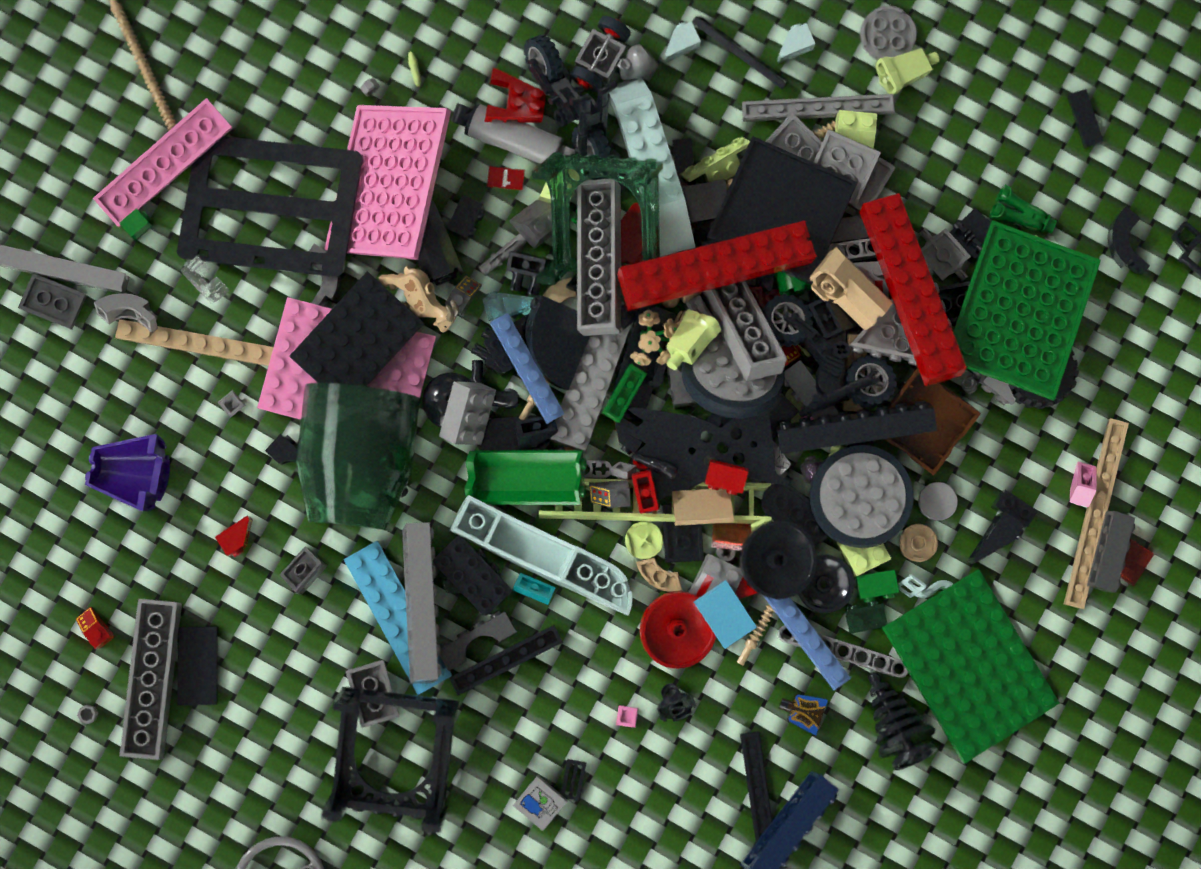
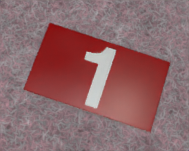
M489 166L487 187L522 190L525 170Z

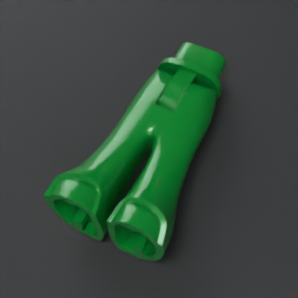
M1006 184L1003 185L995 199L997 203L993 205L989 217L995 220L1012 222L1030 230L1040 231L1041 233L1045 231L1052 234L1057 220L1051 218V215L1020 198ZM1006 206H1008V207H1010V208H1012V209H1015V210H1017V211H1019V212H1021V213H1018V212H1016V211H1013V210L1007 208Z

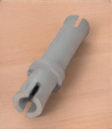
M518 234L498 252L492 253L487 261L478 266L479 270L484 276H487L494 268L502 265V262L509 257L510 251H517L527 241L521 234Z

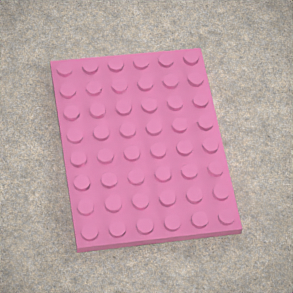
M357 105L347 150L358 151L362 155V165L347 254L418 260L451 110L447 108ZM332 221L330 223L328 236L324 250L328 251Z
M287 297L257 408L330 428H335L349 415L360 412L365 417V423L369 420L378 419L381 430L385 434L386 442L407 447L436 336L417 332L346 409L289 357L332 309Z

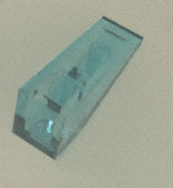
M497 291L486 294L487 297L482 298L489 321H493L506 313L511 317L531 310L530 303L533 299L532 297L498 293Z

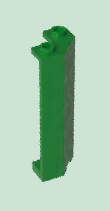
M582 450L469 451L465 461L468 473V480L464 488L465 496L470 495L487 505H581L582 498L586 496L584 471L587 468V460L583 458Z

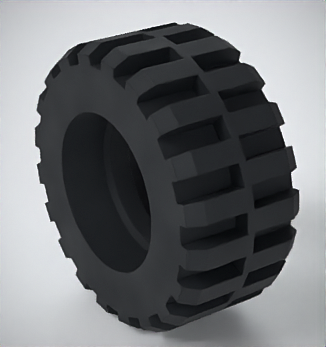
M1071 350L1054 400L1009 384L1013 397L1016 398L1015 402L1018 404L1023 403L1027 408L1043 409L1044 407H1051L1068 397L1071 390L1075 388L1077 383L1075 379L1079 375V371L1076 370L1078 361L1072 357L1075 355L1073 350Z

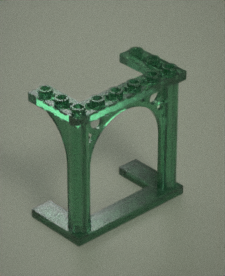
M555 152L532 171V179L545 180L549 188L552 214L553 260L536 276L537 283L555 285L567 272L577 273V258H571L569 205L575 189L581 183L592 178L604 177L616 180L625 185L634 194L642 215L643 261L659 258V173L663 170V162H658L652 158L643 161L635 157L619 159L617 156L600 158L599 155L584 157L581 154L575 153L569 156L563 155L561 152ZM569 169H573L579 174V180H574L570 177ZM587 170H588V171H589V175H585V174L583 173V171H587ZM619 173H620V174L627 173L625 177H620V176H619ZM568 183L572 184V188H567ZM643 187L641 189L642 193H639L637 189ZM621 262V267L635 263Z

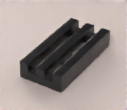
M567 759L561 795L566 799L580 801L586 762ZM571 763L574 764L569 795H566L565 791ZM578 765H581L577 796H573Z

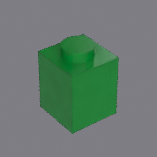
M138 209L132 211L119 222L135 241L153 227L149 223L151 218L145 211L140 212Z

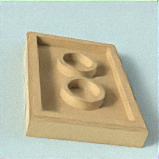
M725 489L672 491L675 525L734 521L731 496Z

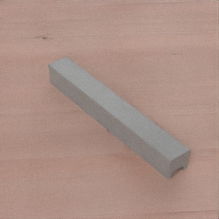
M0 245V267L31 274L34 273L39 276L118 294L127 293L126 289L130 277L126 276V273Z

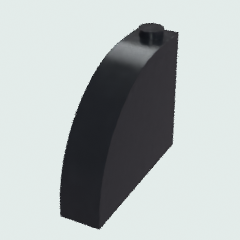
M536 295L530 303L531 310L526 323V346L545 380L560 389L569 391L590 336H583L577 330V310L545 296Z

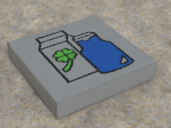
M537 775L513 806L543 831L568 800Z

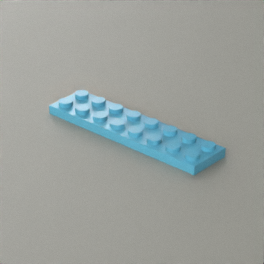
M375 541L343 560L410 680L405 589L378 541ZM440 656L437 657V664L441 665V676L434 683L412 684L418 695L452 676Z

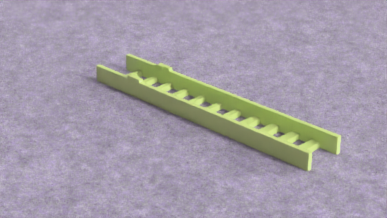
M584 478V485L589 487V483L620 481L621 479ZM628 480L629 488H633V513H620V507L613 508V512H601V505L598 504L593 505V512H582V501L581 505H574V511H563V505H555V511H539V518L675 522L673 503L672 514H657V510L652 511V513L640 514L633 480ZM702 482L689 489L696 490L709 488L708 485L705 484V482ZM745 483L743 491H749V516H735V495L730 494L734 521L726 523L753 524L768 517L754 516V491H765L771 486V483Z

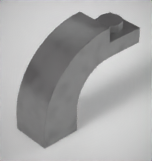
M315 243L309 250V252L326 253L324 249ZM312 263V266L322 270V264ZM321 276V288L311 304L327 307L328 299L336 302L341 289V276Z

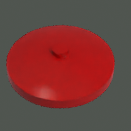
M686 591L669 592L655 599L645 610L640 623V639L647 654L658 664L673 669L687 668L700 662L712 649L716 635L694 604V601L700 598L699 596Z

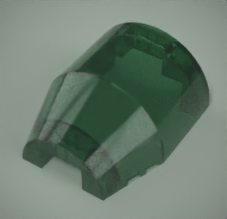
M335 383L305 384L295 462L308 522L365 527L366 529L386 531L412 475L420 407L419 397L392 390Z

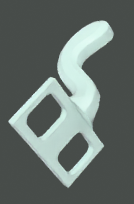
M911 574L898 583V588L909 598L916 596L926 599L936 591L944 590L953 583L947 580H940L925 589L927 585ZM913 579L914 581H916V582H917L918 584H920L921 586H920V587H917V586H915L913 583H911L909 580ZM902 585H905V586H906L907 588H909L912 592H911V593L907 592V591H906L905 589H903L901 586H902Z

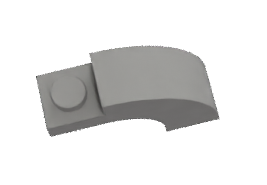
M124 293L112 294L94 302L97 315L109 325L118 319L131 318L140 322L151 333L158 329L157 317L150 310L149 302L139 296Z

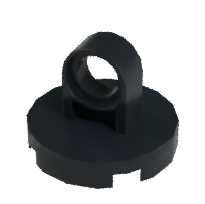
M672 683L666 684L662 688L661 695L663 700L657 707L658 715L662 721L667 722V719H673V722H676L692 714L691 709L693 707L696 708L692 695L681 693L677 686ZM674 689L675 694L667 697V692Z

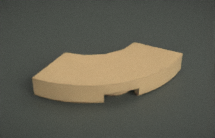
M567 278L550 286L543 296L562 303L569 298H576L577 292L566 287L572 279Z
M655 558L636 562L642 577L653 587L666 592L682 591L678 572L663 570L657 564Z

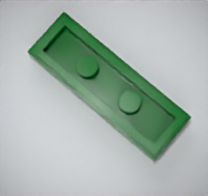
M632 363L629 364L602 413L615 422L620 423L647 373Z

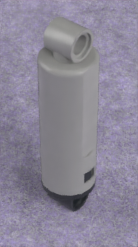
M476 103L473 109L462 104H456L450 121L465 127L464 134L466 136L476 138L494 147L497 146L551 169L555 162L574 167L578 154H575L574 149L563 145V138L526 123H518V120H507V122L492 120V122H484L486 106Z

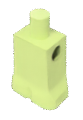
M920 48L895 57L880 58L875 63L879 83L888 94L896 95L903 87L926 77L933 70L931 65L939 62V56L936 52L925 55L923 49Z
M689 309L686 310L682 322L667 344L671 355L667 366L676 370L682 361L692 365L708 344L720 333L721 328L718 321L709 315L700 314Z

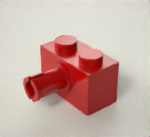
M710 459L705 484L712 490H719L721 488L727 490V493L732 495L743 494L748 468Z

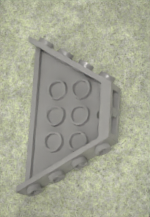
M927 264L932 277L933 269L930 264ZM935 282L934 285H935L936 290H937V292H938V294H939V293H940L939 287H938V284ZM941 301L944 311H946L945 304ZM894 303L882 317L879 316L876 319L877 322L873 326L863 330L849 345L853 353L863 354V352L871 353L870 356L882 358V356L890 357L889 360L901 362V360L909 361L908 364L917 366Z

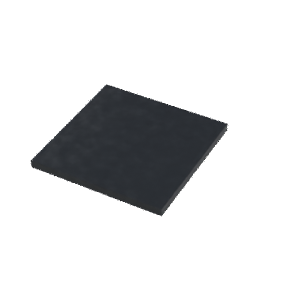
M752 136L706 239L718 243L805 220L810 235L807 241H812L817 257L811 264L780 272L812 285L813 280L810 281V276L826 256L858 182Z

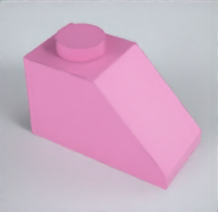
M1077 462L1070 488V502L1089 507L1097 490L1096 466Z

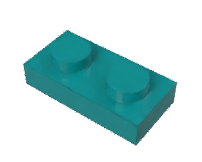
M520 573L514 584L513 591L548 605L556 587Z

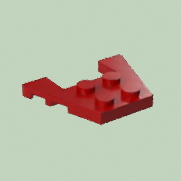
M493 67L490 84L509 89L507 106L504 109L487 105L484 122H492V120L503 122L518 120V123H541L546 97L544 92Z

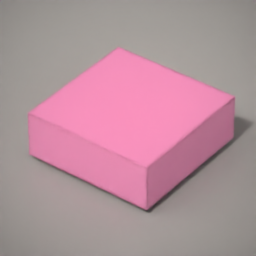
M619 705L616 725L635 728L638 708Z

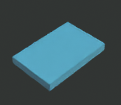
M726 580L694 601V604L724 649L757 628Z

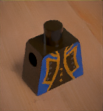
M795 694L793 701L782 698L778 709L789 712L787 721L811 734L817 735L828 700Z

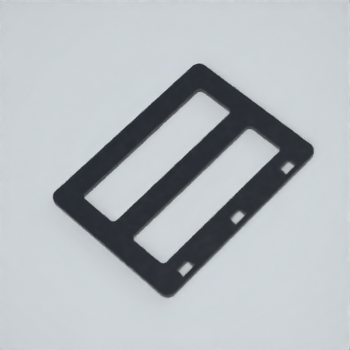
M223 136L192 163L177 255L185 260L340 277L344 273L362 155L354 150ZM219 155L341 169L337 198L335 201H324L209 188L207 185L212 157ZM205 207L332 221L328 251L326 253L199 239L203 209ZM199 251H209V257L198 256ZM256 257L265 258V264L254 263ZM312 263L322 264V270L311 269Z

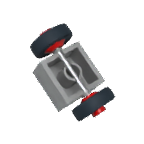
M602 16L598 22V28L604 34L592 29L575 60V67L570 73L574 82L579 86L582 85L584 89L598 92V89L602 88L603 83L609 84L618 68L619 59H622L626 54V46L617 41L626 42L631 35V31L626 25L609 16Z

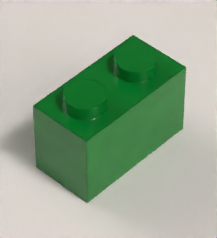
M895 570L854 577L858 599H864V603L876 601L875 597L883 596V599L894 598V593H899Z

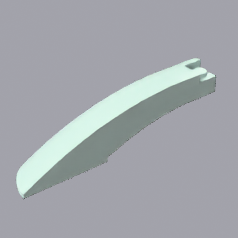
M470 495L465 498L450 529L451 532L549 581L625 615H629L632 607V591L630 590L628 579L615 565L578 546H574L507 515Z

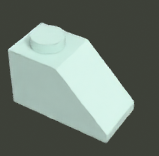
M686 22L680 23L674 29L665 53L666 62L700 47L701 40L692 22L687 24Z
M807 23L803 25L796 24L790 28L791 30H789L778 56L779 63L814 49L815 42Z

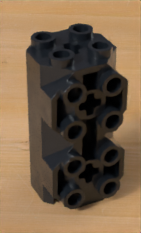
M431 201L417 261L420 269L427 274L430 282L438 286L457 278L458 272L460 275L463 274V270L434 201Z

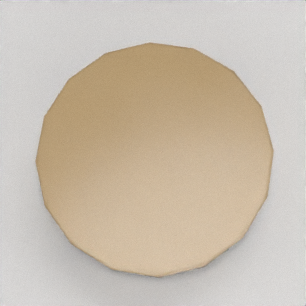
M910 525L900 535V551L910 561H927L937 551V535L927 525Z

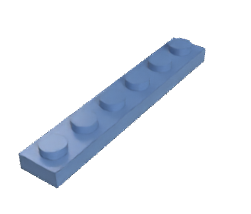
M506 313L491 321L490 325L545 422L548 424L564 415V411L534 362L530 351L509 314Z
M763 596L834 691L851 679L791 598L772 599Z

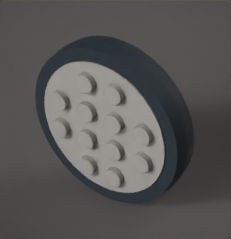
M720 331L692 365L683 362L682 379L688 394L704 409L723 417L748 418L765 412L775 403L783 387L784 368L780 374L746 381Z
M851 446L833 453L819 466L811 484L810 504L816 522L833 540L850 547L869 548L888 542L903 529L912 511L913 488L907 471L894 456L872 446Z

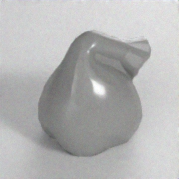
M641 44L634 45L628 49L626 57L619 59L617 64L622 80L649 76L658 69L659 65Z

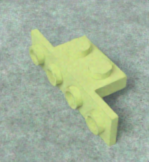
M743 137L733 140L730 145L718 149L711 156L704 157L698 164L687 167L680 174L681 178L690 182L703 174L706 182L729 179L736 174L740 165L737 154L746 149L750 141Z

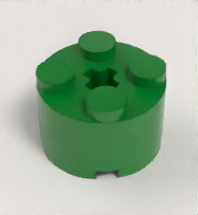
M783 272L775 273L780 296L787 294V296L795 295L799 297L804 295L805 290L812 291V287L808 283Z

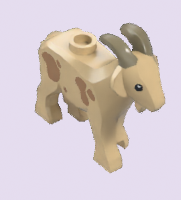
M406 266L404 274L381 275L378 278L385 288L390 286L392 291L397 288L404 290V296L407 301L401 302L418 318H436V322L433 325L438 326L441 332H446L454 323L459 312L457 302L454 300L450 301L452 308L449 305L442 306L436 299L434 285L422 270Z

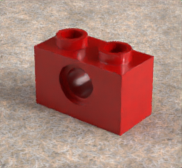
M651 469L632 473L640 514L659 510Z

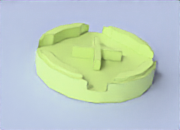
M640 521L628 529L625 536V545L632 556L641 560L650 559L661 551L663 535L655 524L648 521Z

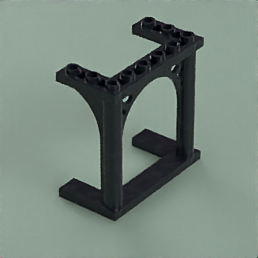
M342 687L333 702L332 708L333 711H341L332 792L322 810L321 819H326L328 822L341 821L347 808H351L356 812L367 810L372 811L374 814L391 813L392 816L396 817L403 815L411 816L413 819L424 817L421 823V831H425L429 835L441 833L448 809L445 803L454 722L460 701ZM360 702L435 711L433 723H436L431 769L424 781L414 789L403 793L383 792L369 785L360 775L355 762ZM351 775L356 776L357 780L349 783V780H352ZM360 784L364 787V791L359 795H354L351 792L355 785ZM425 785H431V787L429 788V790H431V793L426 788H424ZM367 792H371L374 794V797L365 795ZM422 792L426 796L427 802H418L415 794ZM410 797L412 799V802L409 800L404 801V798Z

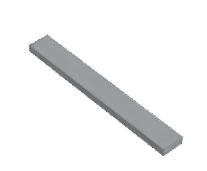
M894 94L742 102L743 122L785 120L791 113L798 119L836 117L839 110L876 113L877 115L894 114L895 112Z

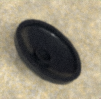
M453 372L440 374L433 378L424 390L422 398L424 412L428 419L440 428L442 427L448 405L446 399L451 394L453 382H470V379L462 374Z
M818 555L814 576L808 586L798 593V596L811 610L820 613L835 612L844 607L853 595L855 584L853 573L849 566L840 558L833 555ZM821 581L827 582V586L825 588L821 587Z

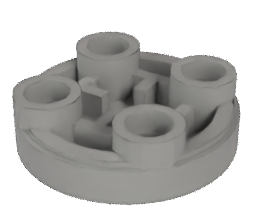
M934 482L922 489L918 504L924 516L934 521H941L954 514L958 505V498L951 486L942 482Z

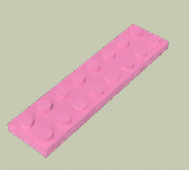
M206 98L93 199L118 227H121L119 222L135 209L140 210L233 127Z

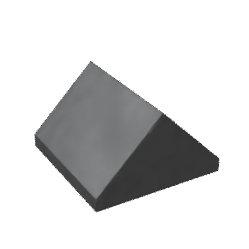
M305 546L281 572L280 576L297 594L302 595L325 570L327 565Z

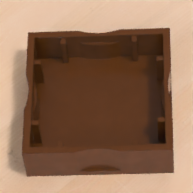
M917 367L890 402L888 409L896 408V404L907 403V406L915 405L916 401L926 400L935 409L937 431L886 438L885 440L893 446L900 448L913 461L932 475H935L951 454L953 447L968 432L981 415V412L940 382L925 386Z

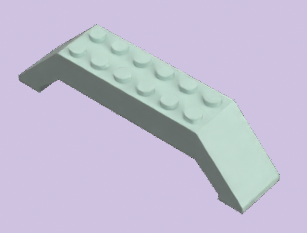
M643 78L619 83L617 88L608 93V98L616 113L648 216L658 258L682 250L694 249L696 247L685 197L653 96Z

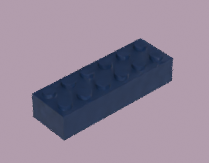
M811 771L739 865L744 869H779L785 866L789 860L788 856L792 851H796L799 848L804 835H808L812 831L813 823L824 815L826 806L837 798L836 793L839 789L822 775Z

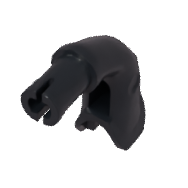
M472 360V377H470V382L485 385L483 360ZM506 388L504 391H496L492 406L504 407L505 409L516 408L519 406L518 392L510 388Z

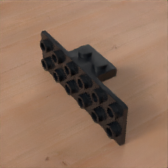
M656 306L653 307L651 311L658 313L660 322L651 326L652 331L665 330L664 323H667L668 319L675 321L677 314ZM637 319L611 396L629 364L632 363L646 372V377L623 416L641 423L643 419L633 414L629 408H647L653 387H659L664 382V371L667 364L661 365L657 363L656 360L661 354L658 350L645 353L652 360L649 365H638L630 357L633 352H642L643 349L638 345L641 340L640 333L643 330H648L647 325H640L639 319ZM660 341V347L666 351L668 342Z

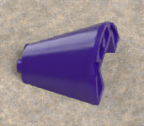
M152 434L92 447L89 455V462L92 464V467L85 475V485L140 511L154 509L156 507L155 503L163 498L169 480L170 459L169 455H165L164 449L167 446L164 440L159 435Z

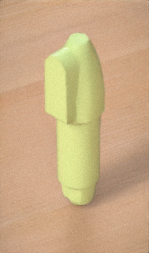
M409 52L408 62L415 85L420 87L421 77L418 62L414 53Z

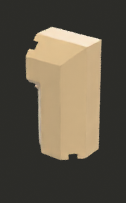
M837 247L827 253L810 276V281L813 280L812 290L824 301L834 300L833 303L838 304L864 330L873 326L877 322L876 319L879 316L882 317L893 304Z

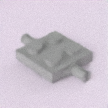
M926 228L919 233L927 241L921 249L925 261L931 265L934 275L941 282L954 273L961 281L968 277L961 267L971 256L946 228L933 237Z

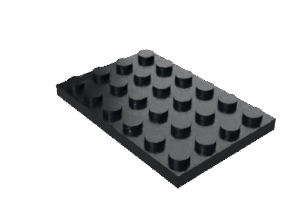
M367 271L289 357L347 409L425 323Z

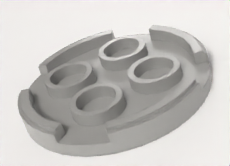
M894 6L876 8L864 19L860 29V40L864 50L876 60L910 52L917 38V29L914 21L902 9Z

